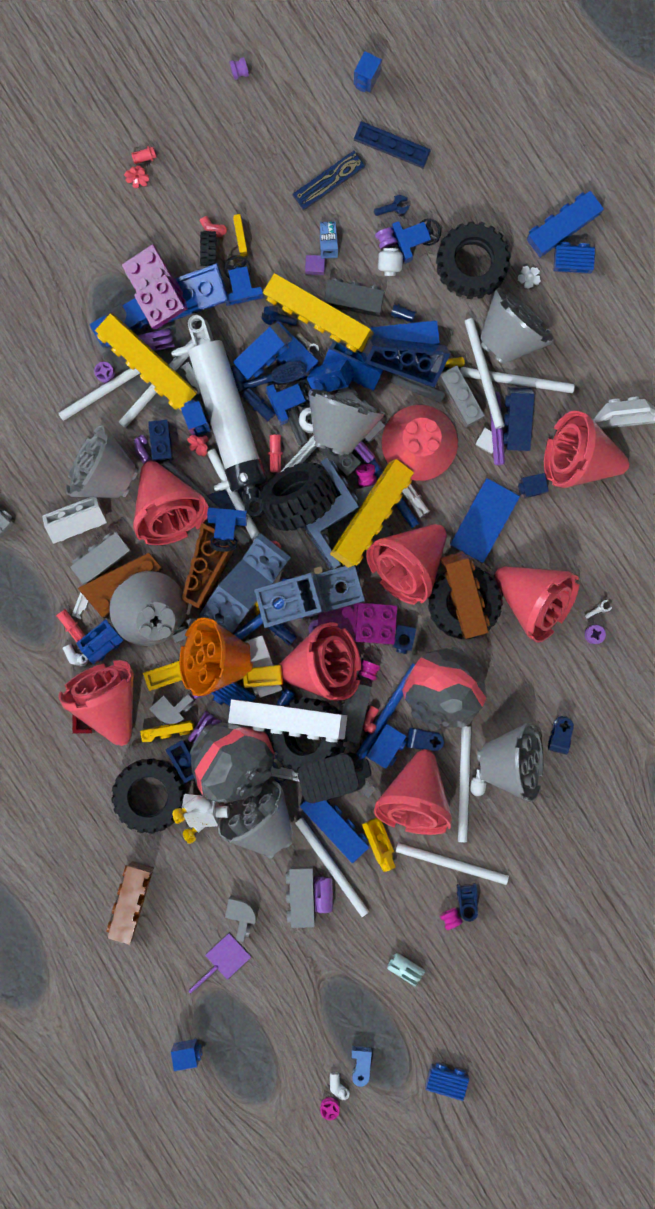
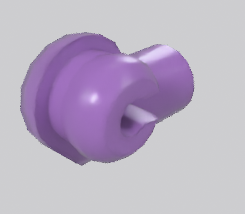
M140 435L134 439L136 454L144 464L150 461L151 458L143 447L148 441L144 435Z

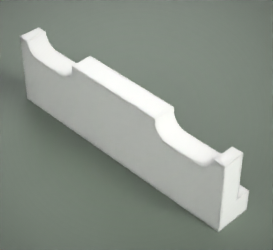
M189 362L181 366V369L185 370L186 378L192 387H196L198 390L197 394H200L201 391L195 372Z
M81 592L72 616L81 619L80 615L86 609L88 600Z
M272 766L271 776L299 781L298 773H295L292 769L283 767L276 769Z

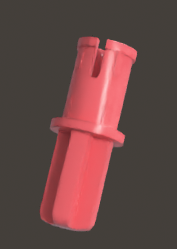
M269 435L270 452H268V455H270V472L278 473L281 471V455H283V452H281V435Z
M67 609L56 615L66 628L65 631H68L76 642L85 636L77 625L78 621H74L67 612Z

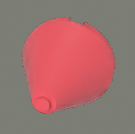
M570 411L561 417L554 426L557 432L553 439H548L544 454L545 475L547 480L553 482L552 485L568 488L622 475L628 470L629 461L627 456L588 414L580 411Z
M147 461L142 466L133 522V529L139 540L144 539L148 545H165L188 537L187 532L194 527L198 530L201 523L204 524L207 520L209 506L205 498L158 462Z
M433 524L374 541L366 552L367 563L371 572L375 573L377 571L382 578L379 583L394 597L408 604L415 605L418 601L422 604L432 593L447 538L446 530L441 525Z
M504 566L497 569L494 574L498 588L501 589L502 595L526 635L537 643L546 640L555 632L551 628L557 622L563 623L576 600L580 586L575 582V579L579 580V577L570 571Z
M334 622L317 626L279 664L282 666L283 682L332 701L350 698L354 695L360 683V680H356L357 671L361 670V660L357 645L348 630L345 628L340 629L338 623Z
M116 660L113 661V666L106 667L102 663L81 672L65 684L67 690L64 694L61 691L58 697L64 709L113 744L123 746L132 737L134 673L128 662Z
M423 749L417 752L376 801L374 814L379 820L391 827H395L396 823L406 826V832L423 835L442 834L446 832L447 827L448 829L451 828L452 816L436 757L430 750Z

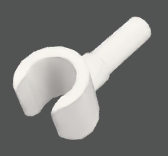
M301 333L297 334V337L305 344L309 352L311 346H314L319 351L318 345L311 344Z
M608 600L600 602L597 608L585 614L586 619L597 613L610 611L612 607L608 609L603 608V604Z

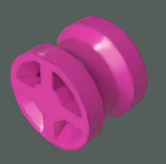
M363 464L356 468V473L359 475L357 481L360 486H371L377 482V478L374 475V465Z
M363 660L362 670H359L358 674L376 681V673L380 670L381 666Z
M456 907L439 915L441 920L445 922L446 930L453 929L463 923L462 918L457 914L458 910Z
M333 1097L323 1099L320 1105L322 1117L326 1120L337 1118L340 1111L339 1102Z

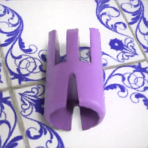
M170 328L138 335L153 351L175 347L174 343L171 342L173 338L170 335Z
M205 711L189 736L188 741L194 745L206 726L219 724L221 721Z
M316 876L313 880L314 912L330 913L333 911L332 879Z

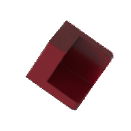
M72 714V734L95 733L94 729Z

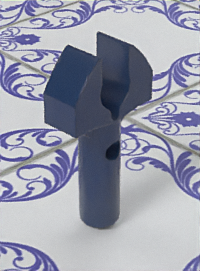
M402 195L394 196L392 204L374 209L375 216L393 211L397 212L399 216L405 215L410 205L405 207L398 205L401 202L408 201V198Z
M264 307L261 319L266 324L272 325L274 321H279L292 326L297 325V319L279 314L278 307Z

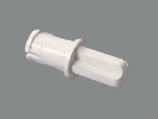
M411 484L406 489H403L402 492L408 499V504L413 506L420 518L430 512L421 500L422 496L417 494Z

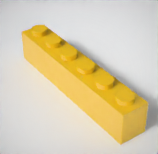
M275 273L263 291V294L267 297L266 301L274 306L278 303L283 306L282 310L290 315L295 313L298 315L297 319L305 324H308V322L315 325L313 328L318 332L331 334L329 338L337 343H340V341L346 343L345 347L354 353L357 350L362 353L369 337H372L374 334L370 328Z
M110 313L95 330L98 333L97 337L104 344L108 342L112 346L111 350L118 357L122 355L127 360L125 363L132 370L136 368L141 373L140 377L146 383L151 382L155 386L154 390L161 397L165 395L169 399L168 403L175 410L178 408L181 410V407H184V403L191 401L198 393L114 313Z
M397 459L389 462L330 555L347 568L354 565L357 566L363 559L362 553L364 550H367L372 545L373 540L371 539L373 536L377 535L382 529V522L393 512L392 506L394 503L397 504L402 498L401 492L411 484V477L414 472Z

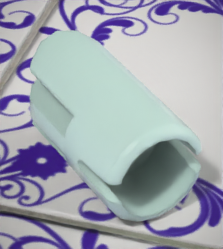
M399 953L394 954V959H391L387 966L389 971L416 987L426 972L423 968Z

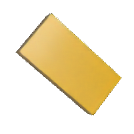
M237 214L233 216L240 255L245 257L248 256L241 215Z
M179 661L143 673L149 691L182 680Z
M282 666L252 667L251 672H247L243 678L244 688L282 685Z

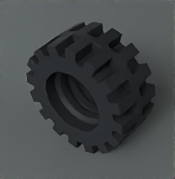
M216 231L200 232L201 266L216 264Z

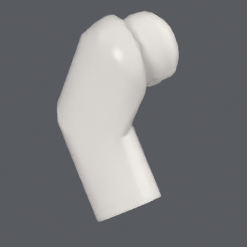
M71 644L63 647L70 664L82 667L88 663V658L84 654L75 653Z
M330 1073L331 1093L340 1100L348 1099L350 1092L340 1084L339 1073Z

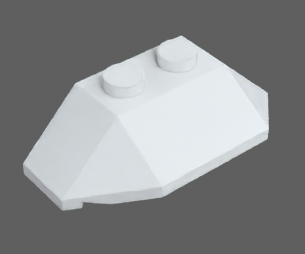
M630 397L628 401L621 402L620 399H611L609 403L603 406L593 420L601 429L655 423V406L646 399H639V397Z

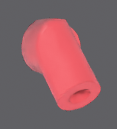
M208 216L199 220L205 231H216V237H222L227 232L225 225L212 224Z
M370 706L363 723V730L365 732L368 731L370 734L376 730V725L373 724V721L379 712V709Z

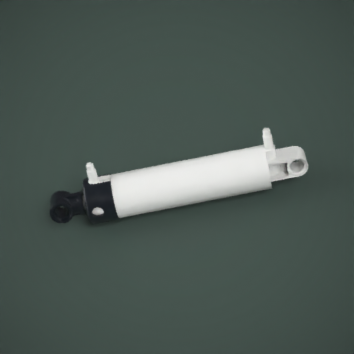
M193 315L188 320V328L193 342L177 348L171 354L175 357L189 353L227 477V481L215 485L214 490L219 491L230 488L231 492L243 491L241 494L247 514L261 517L265 514L261 506L257 512H253L252 505L255 502L259 503L261 490L257 486L267 482V478L257 453L223 342L221 340L214 341L207 320L199 315ZM202 321L201 328L196 330L195 323Z

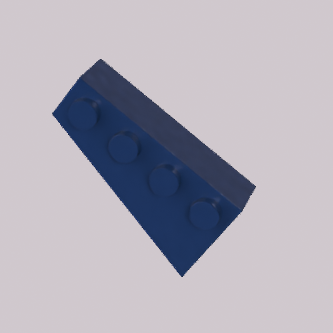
M369 337L361 355L366 364L435 387L450 356V352L446 345Z

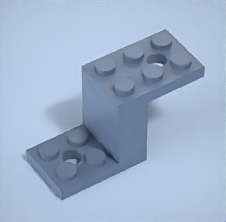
M326 458L320 462V465L326 470L338 497L335 498L334 505H331V509L325 512L322 518H318L313 524L306 525L304 529L330 570H333L341 564L330 555L332 550L329 544L331 543L325 534L321 535V533L355 512L359 507V500L354 493L350 494L347 487L349 485L343 476L340 478L337 474L338 468L334 461H329Z
M260 533L243 559L218 585L199 614V617L213 619L233 634L244 617L257 603L254 589L273 584L291 557Z
M355 565L349 568L343 566L319 574L309 573L254 589L265 628L365 601ZM339 582H344L347 586L344 593H339L336 590V585ZM278 597L284 601V606L281 609L274 607V600Z

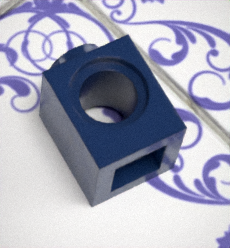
M545 473L520 479L518 489L520 495L523 494L524 499L549 492Z
M396 625L395 642L392 648H396V652L407 654V651H412L416 628ZM402 634L409 637V643L405 646L401 645L398 641L399 636Z

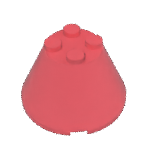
M413 405L401 409L390 418L383 431L382 451L386 462L389 463L395 459L400 461L414 472L411 477L413 481H426L438 477L449 468L457 453L458 438L453 423L443 412L431 406Z

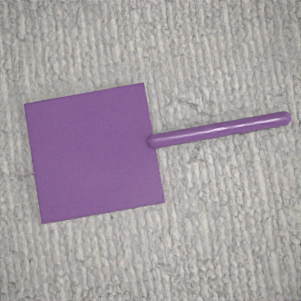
M230 933L205 955L214 967L189 990V993L197 989L217 969L228 979L251 958Z

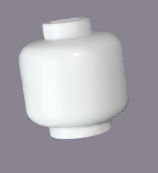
M383 248V251L378 254V269L383 271L385 276H396V272H400L403 269V254L397 248Z
M310 407L305 408L299 415L300 427L307 433H313Z

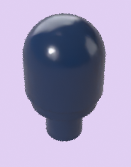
M232 365L231 370L238 391H243L245 376L236 365Z

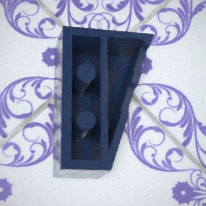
M507 387V395L505 397L507 414H504V425L506 426V433H503L504 444L507 450L530 451L534 392L530 387Z

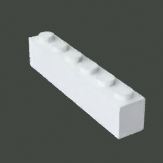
M231 700L228 723L253 726L255 731L264 732V728L271 729V733L282 734L283 731H287L289 736L300 737L301 734H307L309 739L319 740L320 736L326 737L328 742H338V739H345L348 715L243 700Z

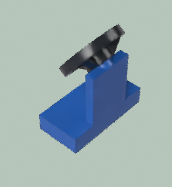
M431 218L424 219L419 224L404 230L399 221L392 224L393 235L397 238V245L403 254L405 264L413 259L410 248L420 244L426 246L435 245L440 240L442 233L440 224ZM431 221L434 222L438 228V236L434 235V230L431 227ZM431 238L435 239V241L430 244L425 243L430 241Z
M241 255L230 257L225 262L224 271L231 281L233 293L227 294L229 301L225 302L226 306L262 299V288L251 287L249 278L251 265L249 260ZM236 258H240V259L245 260V261H243L241 264H240V263H235L234 265H229V264H228L231 260L236 259Z
M307 380L297 381L293 386L280 392H276L273 384L266 387L265 392L280 425L288 423L289 418L285 410L295 406H310V402L302 405V403L306 402L305 399L309 400L308 391L305 388V383L310 386Z
M208 508V523H216L214 537L210 540L211 548L221 552L235 550L238 544L234 538L235 525L247 526V511Z

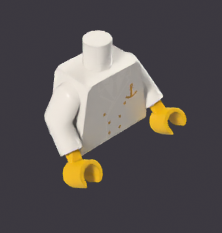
M184 794L182 809H175L172 815L176 824L186 820L189 827H193L183 831L185 841L191 844L196 840L194 835L196 832L199 833L205 827L218 826L220 818H229L230 809L229 806H220L218 802H214L201 795Z

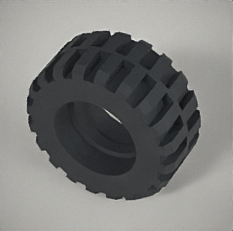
M474 221L468 222L467 225L462 223L457 225L456 229L452 228L441 241L436 258L437 274L440 275L442 284L447 285V290L456 292L458 297L463 295L467 296V299H473V297L480 299L486 294L490 295L496 288L500 287L507 275L511 254L508 251L509 245L507 241H503V235L500 232L497 234L495 228L491 225L488 228L484 226L485 223L479 222V225H475ZM466 245H477L485 249L491 258L489 270L484 275L478 277H471L462 273L455 263V256L460 248Z
M303 462L302 464H295L290 468L287 467L284 471L275 474V477L270 478L268 483L262 487V491H260L259 504L274 528L283 531L297 530V528H304L310 523L313 524L318 518H322L325 515L324 513L331 509V505H334L336 490L323 466L315 462Z
M475 567L472 573L473 577L477 578L480 589L478 590L485 604V608H482V611L488 617L490 626H487V629L490 631L497 623L502 612V592L497 586V581L487 571ZM444 572L434 582L432 593L428 597L430 617L446 635L465 639L459 620L450 613L447 606V598L452 588L449 586L445 576L446 572Z
M300 698L299 700L290 701L289 705H284L285 707L334 714L338 712V709L335 706H330L329 702L313 698ZM283 731L282 734H270V740L274 742V745H272L273 751L278 753L276 755L277 759L284 761V766L292 768L296 772L305 764L344 753L346 747L343 746V742H347L348 736H345V739H338V742H328L326 737H322L319 748L314 753L307 754L298 747L295 736H289V732Z
M156 758L141 759L125 767L117 776L111 791L113 792L111 802L114 804L113 810L115 814H118L121 823L124 822L128 825L127 828L135 829L138 833L147 832L152 834L158 831L161 832L175 823L172 814L175 809H182L184 794H186V784L183 783L173 765L167 764L164 760H156ZM143 778L158 779L167 790V802L159 812L153 814L143 813L132 802V789Z

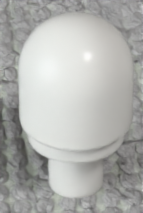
M477 769L476 777H473L471 780L470 790L475 796L483 795L486 790L487 782L480 780V769Z

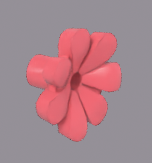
M141 166L131 167L124 174L127 177L125 179L126 182H133L134 188H139V184L146 186L149 181V175L145 174V169Z
M191 435L187 438V441L191 444L189 449L191 451L196 450L197 455L205 457L208 453L206 445L209 441L208 437L203 435L198 438L196 435Z

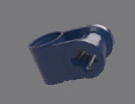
M560 716L555 719L548 741V751L568 754L574 724L569 718ZM565 721V723L568 724L567 728L564 727L562 730V728L560 727V723L563 724Z
M409 728L406 747L438 751L443 747L444 739L440 733ZM436 736L438 737V740L441 741V743H437L436 746H433V743L430 742V739L433 740Z
M476 883L467 886L457 884L459 913L465 921H474L478 916ZM466 907L473 908L474 913L472 916H464L463 912Z

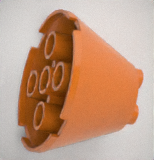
M199 618L189 626L185 633V636H187L185 646H181L179 665L183 684L186 689L192 691V695L206 696L244 678L247 672H251L253 664L250 661L249 643L242 641L210 618Z

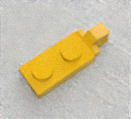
M188 720L143 729L140 731L142 742H152L157 736H160L161 739L172 737L173 733H179V735L190 734V730H193L195 727L194 721Z
M375 817L363 823L362 826L383 872L396 868L392 859L394 850L382 821Z

